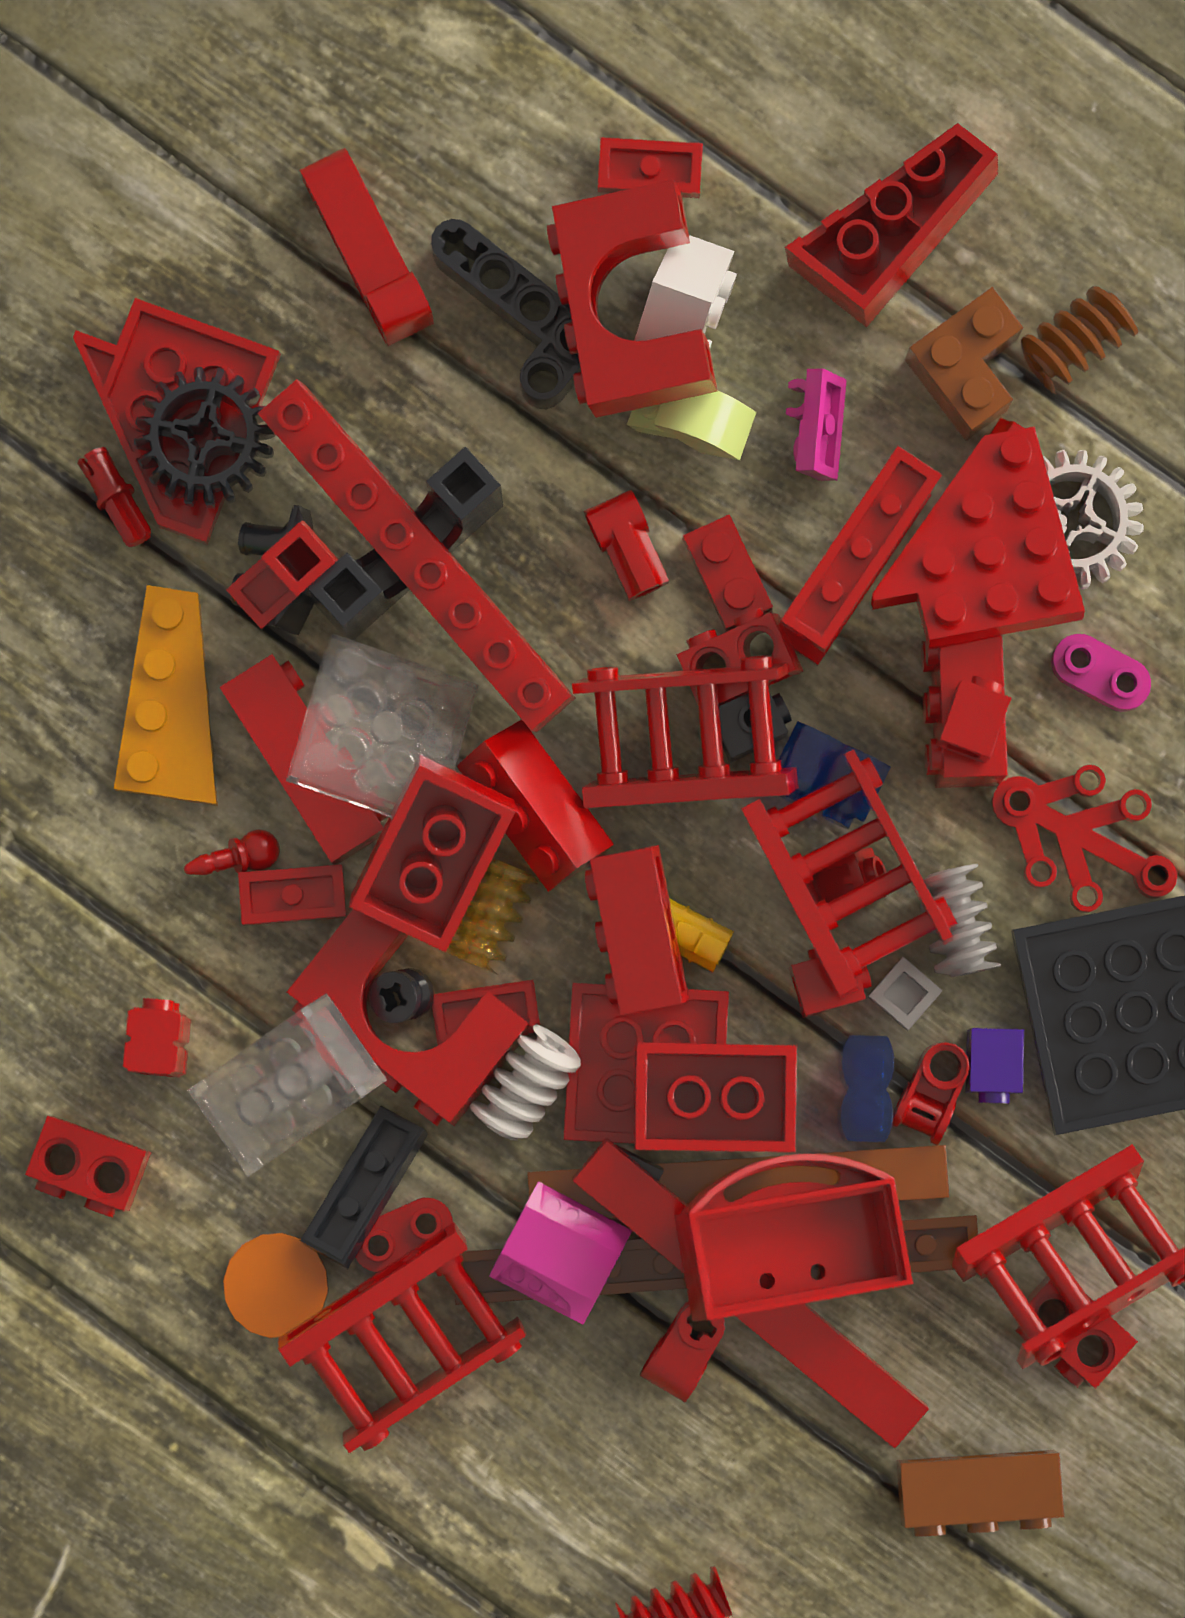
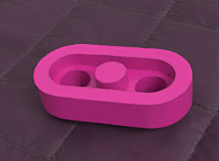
M1073 634L1067 636L1053 651L1051 666L1057 679L1112 710L1119 712L1134 710L1147 699L1150 693L1151 678L1147 669L1140 662L1089 635ZM1077 650L1083 651L1088 656L1087 667H1075L1070 660L1071 653ZM1128 675L1133 679L1134 689L1132 692L1125 693L1119 690L1116 684L1118 676Z

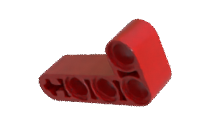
M343 148L300 169L299 172L387 347L433 325V315L429 303L413 272H409L347 149Z

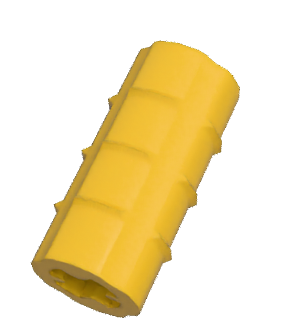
M670 899L681 957L687 959L688 963L693 962L713 973L727 949L734 931L713 921V918H707L690 909V906H684Z

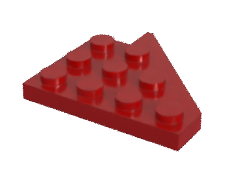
M135 298L117 345L75 330L73 339L159 528L208 545L225 501L223 492H215L216 504L214 508H207L203 493H198L196 503L193 507H189L184 503L185 488L173 500L166 497L165 489L170 479L162 485L154 487L149 481V477L157 467L142 469L138 462L139 458L152 450H140L134 445V438L150 434V432L139 429L135 424L136 418L141 416L153 418V414L144 407L143 401L145 398H152L158 403L163 400L156 388L157 384L163 382L170 391L175 390L178 386L174 380V374L179 371L183 373L187 384L195 382L193 373L196 367L203 368L206 382H211L216 368L223 369L226 378L224 386L226 387L237 375L241 376L245 384L240 396L248 390L255 388L260 394V399L252 408L261 406L281 354L276 349ZM206 399L196 400L184 405L169 421L193 418L198 413L201 403L205 402ZM222 402L220 407L222 415L220 426L234 432L237 437L247 438V427L243 416L234 407ZM210 421L209 426L205 427L202 435L194 434V436H189L190 439L195 437L199 445V453L201 448H204L207 440L216 441V439H220V437H214L210 429L212 426ZM164 437L163 447L166 459L176 469L188 474L190 466L188 462L189 448L176 443L172 438ZM236 453L235 456L221 455L216 457L211 462L208 473H204V477L225 471L236 462L241 454Z
M1035 426L983 436L872 593L871 605L873 610L917 602L928 649L1080 621L1084 618L1085 608Z

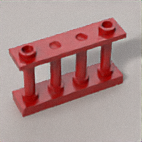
M899 446L890 456L780 620V624L785 627L794 650L817 666L931 498V492L942 474Z
M771 655L740 658V667L619 675L618 667L587 669V678L572 683L573 694L594 693L602 772L597 773V780L582 787L584 808L790 795L799 788L797 767L782 768L781 760L775 758L768 681L780 679L787 675L788 663L772 664ZM748 683L755 760L750 762V770L730 771V764L724 763L717 684ZM696 685L703 765L698 766L699 774L679 775V768L673 766L666 687ZM645 689L652 768L647 770L648 777L628 778V770H622L615 691Z
M854 749L844 754L851 770L850 773L779 810H777L776 806L766 810L761 800L758 799L741 808L841 999L860 990L855 978L863 974V967L936 930L943 945H946L953 941V935L949 928L957 925V921L944 897L942 896L936 900L933 899L875 789L882 786L883 782L871 759L867 757L860 761ZM859 791L863 792L876 817L875 819L803 857L800 852L790 857L781 839L790 834L788 828ZM884 837L888 839L901 865L826 903L825 899L817 903L814 902L806 887V884L814 881L812 875ZM911 883L925 912L852 950L849 945L839 950L830 932L839 927L837 921Z
M1133 1144L956 1248L952 1266L963 1283L977 1274L981 1279L987 1278L1029 1339L1021 1345L1017 1362L1022 1369L1036 1361L1040 1366L1054 1361L1066 1351L1067 1347L1064 1344L1167 1282H1170L1173 1287L1185 1282V1247L1180 1250L1136 1189L1138 1185L1137 1179L1144 1160ZM1107 1197H1110L1112 1201L1119 1200L1161 1260L1136 1276L1092 1214L1095 1210L1093 1206ZM1065 1222L1069 1227L1075 1226L1117 1286L1093 1302L1087 1297L1048 1240L1051 1237L1050 1231ZM1021 1248L1025 1253L1031 1252L1073 1312V1314L1048 1329L1004 1266L1007 1263L1006 1257Z
M455 1222L278 1338V1350L288 1365L291 1367L300 1360L305 1365L311 1363L353 1426L343 1432V1446L348 1453H351L360 1446L363 1451L375 1447L390 1434L387 1428L491 1359H494L496 1363H500L511 1357L522 1347L520 1340L526 1337V1332L519 1317L503 1326L461 1265V1262L464 1260L461 1254L468 1250L465 1237ZM433 1272L438 1277H445L485 1337L460 1355H458L416 1293L420 1289L417 1283ZM389 1301L393 1306L400 1305L441 1366V1368L416 1384L413 1383L372 1322L375 1319L373 1312ZM345 1330L349 1335H356L397 1395V1397L373 1413L368 1411L328 1352L331 1348L329 1341Z

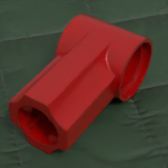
M632 490L584 510V515L601 552L607 553L628 601L646 596L669 583L658 553L655 551L647 534L650 532L648 523Z

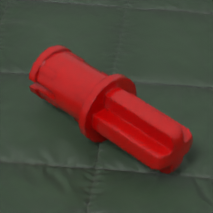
M99 447L84 455L85 459L80 458L77 464L99 499L96 503L99 510L107 511L126 546L132 548L144 543L151 537V528L132 497L135 491L132 484L125 483L106 447Z

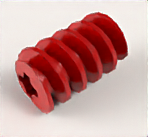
M715 1566L710 1567V1584L708 1585L696 1573L691 1574L689 1592H685L676 1580L671 1581L670 1599L666 1600L657 1588L650 1589V1606L648 1607L642 1603L637 1595L631 1596L629 1614H626L615 1602L620 1618H729L733 1616Z

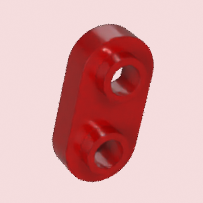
M425 1197L414 1200L379 1216L355 1258L365 1269L379 1272L452 1224V1214L449 1208L437 1199ZM425 1213L433 1215L437 1222L436 1229L430 1234H423L417 1228V1219ZM377 1235L385 1237L389 1244L388 1251L382 1256H375L369 1250L370 1240Z

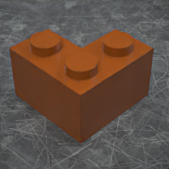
M993 287L909 347L905 358L906 363L965 441L1007 412L1013 401V398L986 363L1015 343L1023 330V326Z

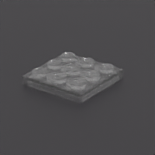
M333 633L328 639L286 781L390 816L419 755L453 771L455 770L479 685Z

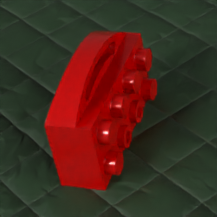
M795 1154L754 1162L719 1178L701 1191L679 1215H674L692 1321L713 1320L913 1284L895 1179L885 1172L854 1160L824 1154ZM791 1166L819 1167L834 1170L838 1175V1180L834 1185L818 1182H790L758 1189L733 1202L726 1201L723 1196V1192L727 1187L741 1179L775 1168ZM813 1265H816L820 1270V1276L816 1280L810 1274ZM763 1274L767 1275L770 1281L766 1289L762 1288L759 1283V1279Z

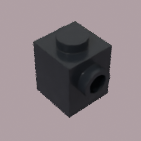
M747 693L719 706L723 750L729 763L754 753L749 694ZM780 693L773 696L770 694L774 743L786 738L788 730L785 724L792 721L790 712Z

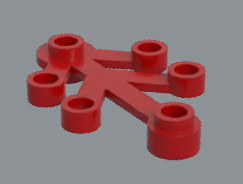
M1085 765L1072 776L1037 785L1031 779L1023 776L1007 778L995 789L992 797V808L995 816L1001 823L1015 828L1026 863L1024 877L1032 887H1047L1055 880L1057 875L1055 863L1050 858L1044 856L1036 824L1055 834L1072 888L1070 902L1073 908L1081 913H1090L1096 910L1103 901L1102 889L1091 879L1083 850L1133 876L1136 889L1145 897L1160 898L1170 893L1175 887L1177 870L1169 859L1158 855L1144 858L1093 830L1123 820L1138 822L1147 817L1151 811L1152 802L1149 795L1144 791L1138 789L1130 790L1120 800L1064 815L1047 806V804L1076 794L1083 797L1096 796L1103 790L1106 783L1105 774L1099 767ZM1091 772L1096 775L1098 785L1095 790H1086L1081 786L1080 776L1082 773ZM1019 792L1027 797L1028 806L1026 810L1016 811L1010 806L1009 799L1011 794ZM1129 797H1139L1144 803V810L1140 815H1132L1126 809V801ZM1040 862L1049 868L1050 874L1046 881L1039 882L1032 877L1031 868L1033 864ZM1157 866L1164 870L1166 880L1162 885L1156 886L1149 881L1148 871L1151 867ZM1088 887L1094 891L1096 899L1092 906L1086 907L1079 903L1077 893L1080 888Z

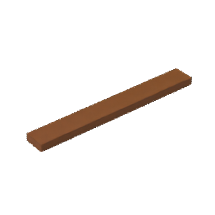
M946 1145L814 1153L847 1158L887 1173L895 1179L898 1201L949 1197ZM779 1156L660 1163L657 1165L663 1167L664 1172L659 1182L688 1205L701 1191L730 1172L754 1162ZM791 1166L775 1168L741 1179L727 1187L723 1192V1196L726 1201L733 1202L758 1189L790 1182H818L834 1185L838 1180V1175L834 1170L819 1167ZM579 1169L527 1172L529 1198L537 1183L540 1182L609 1219H618L573 1182L572 1177Z

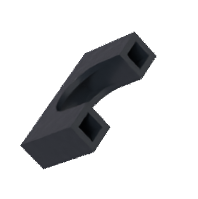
M465 446L426 481L428 493L415 512L449 552L452 553L503 507L501 484ZM372 549L357 560H354L346 552L307 587L316 607L349 643H352L409 591V588L375 549Z

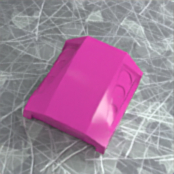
M538 1182L489 1277L584 1325L632 1230Z

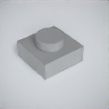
M902 957L870 993L868 998L908 1031L940 995L942 990L906 958Z

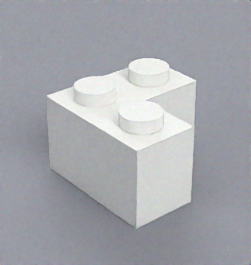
M690 235V244L668 248L652 282L634 341L651 340L702 329L705 335L707 326L716 329L737 276L736 273L728 271L734 251ZM708 340L709 347L711 348L712 341Z

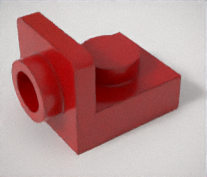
M871 847L865 848L812 875L814 881L806 884V887L815 903L822 899H825L826 903L882 875L886 872L882 860L875 856Z

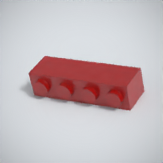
M271 654L219 688L333 865H338L376 841L383 830L380 822L389 816L373 791L364 796L353 781V778L360 774L359 769L345 747L335 752L325 735L333 729L317 704L308 709L297 693L305 685L289 660L279 665L273 654Z

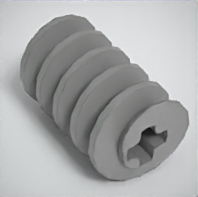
M978 864L939 871L923 879L934 900L942 896L944 897L957 921V925L949 928L953 935V941L943 945L941 939L929 946L930 953L946 955V959L934 966V972L937 974L957 977L1001 966L1000 963L984 960V956L997 949L996 943L980 941L979 936L992 928L991 922L975 920V915L988 908L987 902L970 899V895L981 889L983 884L980 881L966 880L965 877L966 874L979 867ZM921 904L920 910L921 912H925V909ZM936 930L930 932L932 934H937Z

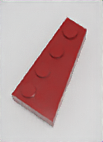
M957 123L905 160L901 168L881 181L879 179L866 188L862 196L841 211L837 209L821 221V225L803 238L799 236L785 246L788 266L867 328L998 175V154Z

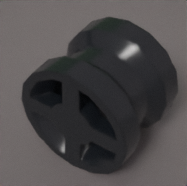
M405 968L386 972L377 977L373 982L369 995L370 1004L375 1014L385 1022L394 1024L417 1019L425 1015L433 1004V985L428 976L418 969ZM393 992L398 994V998L401 1001L399 1006L397 1005V1001L395 999V995L393 994Z

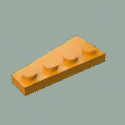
M147 585L114 789L121 792L218 806L209 717V696L206 683L200 595L196 592Z

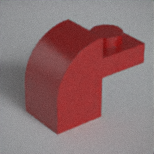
M302 520L261 556V559L229 586L226 591L262 629L339 559Z

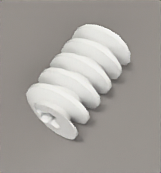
M537 1024L533 1025V1030L538 1035L536 1040L524 1035L519 1036L517 1039L519 1045L526 1052L524 1056L511 1051L506 1054L505 1058L514 1068L513 1072L511 1073L501 1068H497L493 1072L502 1087L499 1089L486 1084L481 1089L490 1101L489 1105L475 1100L470 1104L473 1113L488 1128L510 1140L517 1141L518 1138H527L533 1132L532 1122H539L545 1115L544 1106L551 1105L556 1100L557 1093L555 1089H563L569 1082L567 1073L575 1072L581 1065L580 1057L575 1049L555 1033Z

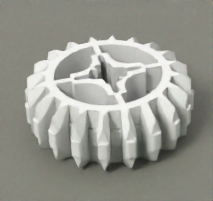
M1061 450L1057 452L1055 457L1056 468L1043 456L1050 484L1063 481L1082 483L1074 497L1070 499L1054 497L1063 532L1065 533L1067 529L1065 527L1067 518L1061 514V511L1068 515L1071 509L1074 510L1081 499H1083V504L1079 510V513H1081L1079 522L1085 525L1084 529L1078 525L1075 530L1069 533L1066 537L1067 546L1069 548L1071 543L1078 540H1085L1093 544L1097 540L1107 545L1102 552L1092 557L1071 559L1079 587L1087 589L1091 583L1090 571L1093 572L1097 580L1104 583L1110 578L1106 563L1118 571H1121L1127 564L1124 557L1118 551L1125 554H1134L1138 545L1125 535H1139L1143 531V524L1128 520V517L1140 514L1143 506L1138 502L1126 503L1125 499L1134 494L1136 487L1133 483L1127 484L1122 488L1117 486L1116 482L1124 474L1122 468L1117 467L1110 476L1102 472L1107 462L1106 457L1099 456L1093 467L1086 465L1087 452L1079 450L1074 464L1070 465L1066 451ZM1096 490L1109 504L1113 515V530L1106 527V521L1099 518L1093 511L1092 502Z

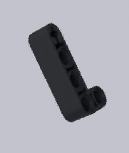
M460 219L443 221L435 228L431 238V248L435 264L444 274L537 346L521 368L520 389L523 398L529 405L537 409L555 407L574 386L573 374L581 372L578 353L571 355L561 345V341L565 336L564 324L572 322L569 304L562 305L558 293L470 224ZM460 239L463 240L465 254L474 261L470 273H468L470 271L469 262L464 255L458 251H453L449 256L447 255L445 246L447 241L456 244ZM491 269H501L509 276L507 284L500 289L485 287L481 282V278L485 272ZM532 300H540L549 307L550 311L544 319L530 321L521 314L523 305ZM548 371L557 378L558 383L551 391L539 393L529 385L531 376L536 372Z

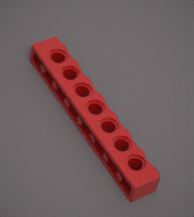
M296 379L257 413L531 731L538 732L576 699L306 385Z

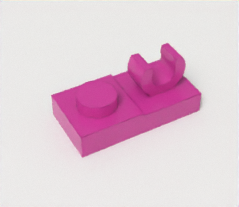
M824 368L807 369L806 380L793 379L788 382L789 389L805 393L804 403L800 407L786 408V415L800 421L799 436L795 439L793 447L794 459L796 461L795 471L819 481H838L847 379Z

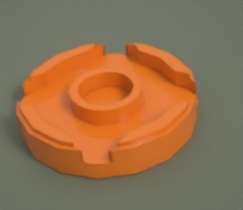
M285 1233L260 1235L244 1243L229 1260L223 1279L225 1302L234 1319L249 1332L267 1338L281 1337L324 1308L329 1292L327 1270L319 1253L305 1246L300 1241L301 1238Z

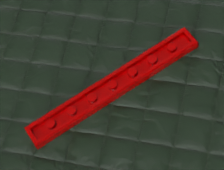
M606 1138L572 1177L573 1182L684 1273L674 1215H679L687 1204ZM765 1274L761 1275L759 1283L764 1289L770 1283L768 1276ZM806 1303L735 1315L894 1449L929 1410L925 1402Z

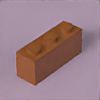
M1055 1450L896 1460L901 1524L905 1528H914V1536L945 1535L946 1525L967 1524L968 1533L999 1531L998 1522L1019 1520L1020 1529H1043L1052 1527L1051 1518L1064 1517L1060 1453Z

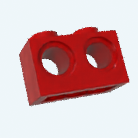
M762 608L752 610L735 618L733 622L736 628L717 636L715 629L688 639L686 643L689 649L676 654L683 671L703 669L705 661L715 654L723 657L726 667H740V658L751 656L750 644L752 640L759 634L767 633L772 638L774 644L771 655L772 664L788 663V674L780 679L768 680L769 687L804 672L787 631L780 624V615L773 612L764 614ZM748 683L717 684L719 706L747 694ZM692 685L690 688L697 702L696 685Z
M47 1115L25 1175L37 1179L34 1189L65 1199L67 1191L87 1198L84 1204L85 1208L113 1218L116 1209L130 1211L152 1152L55 1116ZM61 1144L68 1145L75 1154L74 1167L64 1175L57 1174L51 1168L49 1162L52 1150ZM110 1162L120 1165L125 1174L124 1184L114 1193L103 1190L98 1181L99 1171L105 1164Z
M1048 1276L1027 1297L1037 1315L1041 1304L1049 1299H1056L1062 1304L1065 1312L1064 1319L1073 1314ZM1109 1317L1064 1344L1067 1349L1058 1357L1060 1360L1054 1368L1076 1388L1085 1382L1089 1387L1096 1389L1138 1341L1112 1317ZM1018 1326L1015 1332L1023 1340L1028 1341L1029 1339L1020 1326ZM1088 1335L1097 1336L1104 1348L1101 1359L1092 1365L1083 1364L1077 1354L1079 1342Z

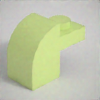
M718 391L632 410L627 425L641 433L678 439L702 454L740 460L756 412L733 397Z

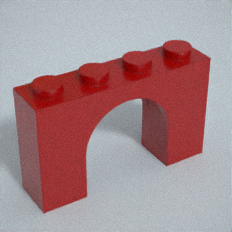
M674 179L552 206L555 223L547 225V235L553 256L560 255L563 273L556 274L555 277L561 304H569L572 322L564 324L570 354L578 353L581 372L573 374L579 404L587 403L591 412L598 418L718 392L709 342L702 329L651 340L632 341L620 338L606 330L601 325L598 315L600 289L608 274L618 264L636 255L690 244L682 196Z
M353 909L286 992L297 1001L291 1010L315 1029L323 1021L338 1033L332 1040V1043L353 1060L357 1061L363 1053L378 1065L372 1075L397 1094L402 1086H404L419 1099L413 1108L433 1124L438 1126L445 1119L455 1126L469 1109L470 1104L481 1094L483 1086L489 1084L493 1079V1072L505 1064L507 1061L505 1058L506 1054L509 1051L514 1052L519 1046L517 1041L519 1036H527L532 1027L487 991L451 1037L439 1046L421 1052H405L386 1045L376 1035L370 1023L367 1007L368 995L375 977L409 935Z

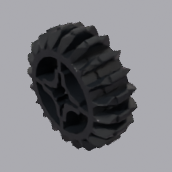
M196 367L193 373L195 382L187 384L183 373L179 371L174 374V380L178 386L175 390L170 391L163 382L157 384L156 388L163 398L160 403L152 398H145L143 405L153 414V418L137 417L135 424L139 429L150 432V434L134 438V445L140 450H152L139 458L138 462L142 469L157 467L149 477V481L154 487L162 485L170 479L165 489L167 498L173 500L185 488L184 503L186 506L193 507L197 501L198 493H203L207 508H214L216 504L215 492L222 491L226 501L233 503L236 501L231 487L239 483L241 488L247 493L253 490L252 483L246 477L249 471L259 477L265 476L267 473L266 468L255 459L256 457L265 459L273 457V448L267 444L260 443V441L271 439L276 434L267 424L258 425L263 422V419L257 413L265 406L252 408L260 399L257 389H250L240 396L245 384L241 376L237 375L226 387L224 386L226 378L223 369L216 368L211 382H206L203 368ZM206 399L205 402L201 403L198 413L193 418L169 421L184 405L196 400ZM222 402L231 405L243 416L247 427V438L237 437L234 432L220 426L222 416L220 407ZM210 421L212 425L210 429L214 437H220V439H216V441L207 440L204 448H201L199 453V445L195 437L190 439L189 436H194V434L202 435L205 427L209 426ZM164 437L172 438L176 443L189 448L188 462L190 466L188 474L176 469L166 459L163 447ZM236 453L241 454L236 462L225 471L204 477V473H208L210 464L216 457L221 455L235 456Z

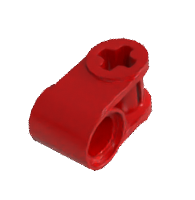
M947 1042L934 1043L926 1048L919 1059L910 1082H907L897 1102L889 1124L896 1128L900 1124L929 1136L930 1143L938 1146L949 1125L956 1107V1100L968 1076L970 1066L964 1050L956 1044ZM939 1051H950L958 1061V1070L953 1078L940 1081L931 1073L930 1062L932 1057ZM915 1107L933 1115L934 1119L930 1120L912 1111V1108Z
M689 1301L685 1302L679 1309L667 1332L661 1336L639 1375L684 1403L689 1399L703 1376L708 1360L725 1331V1319L718 1318L710 1320L714 1327L710 1333L702 1330L697 1336L692 1335V1325L687 1320L691 1314Z

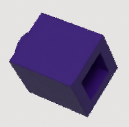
M968 1029L966 1055L970 1067L966 1078L965 1093H978V1103L1010 1104V1094L1023 1093L1024 1030Z

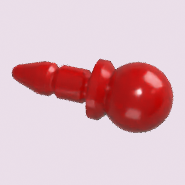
M262 829L252 830L245 834L241 840L238 838L229 839L228 848L211 852L210 855H199L184 866V872L188 875H209L213 871L220 872L234 868L237 873L246 872L248 868L256 871L266 870L276 863L280 854V846L272 833Z

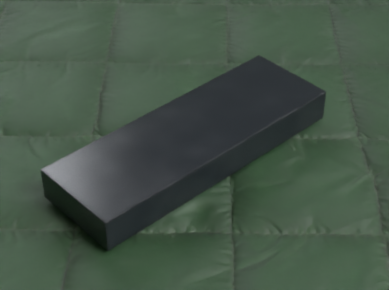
M380 1106L300 1241L308 1248L348 1269L428 1136L426 1130Z

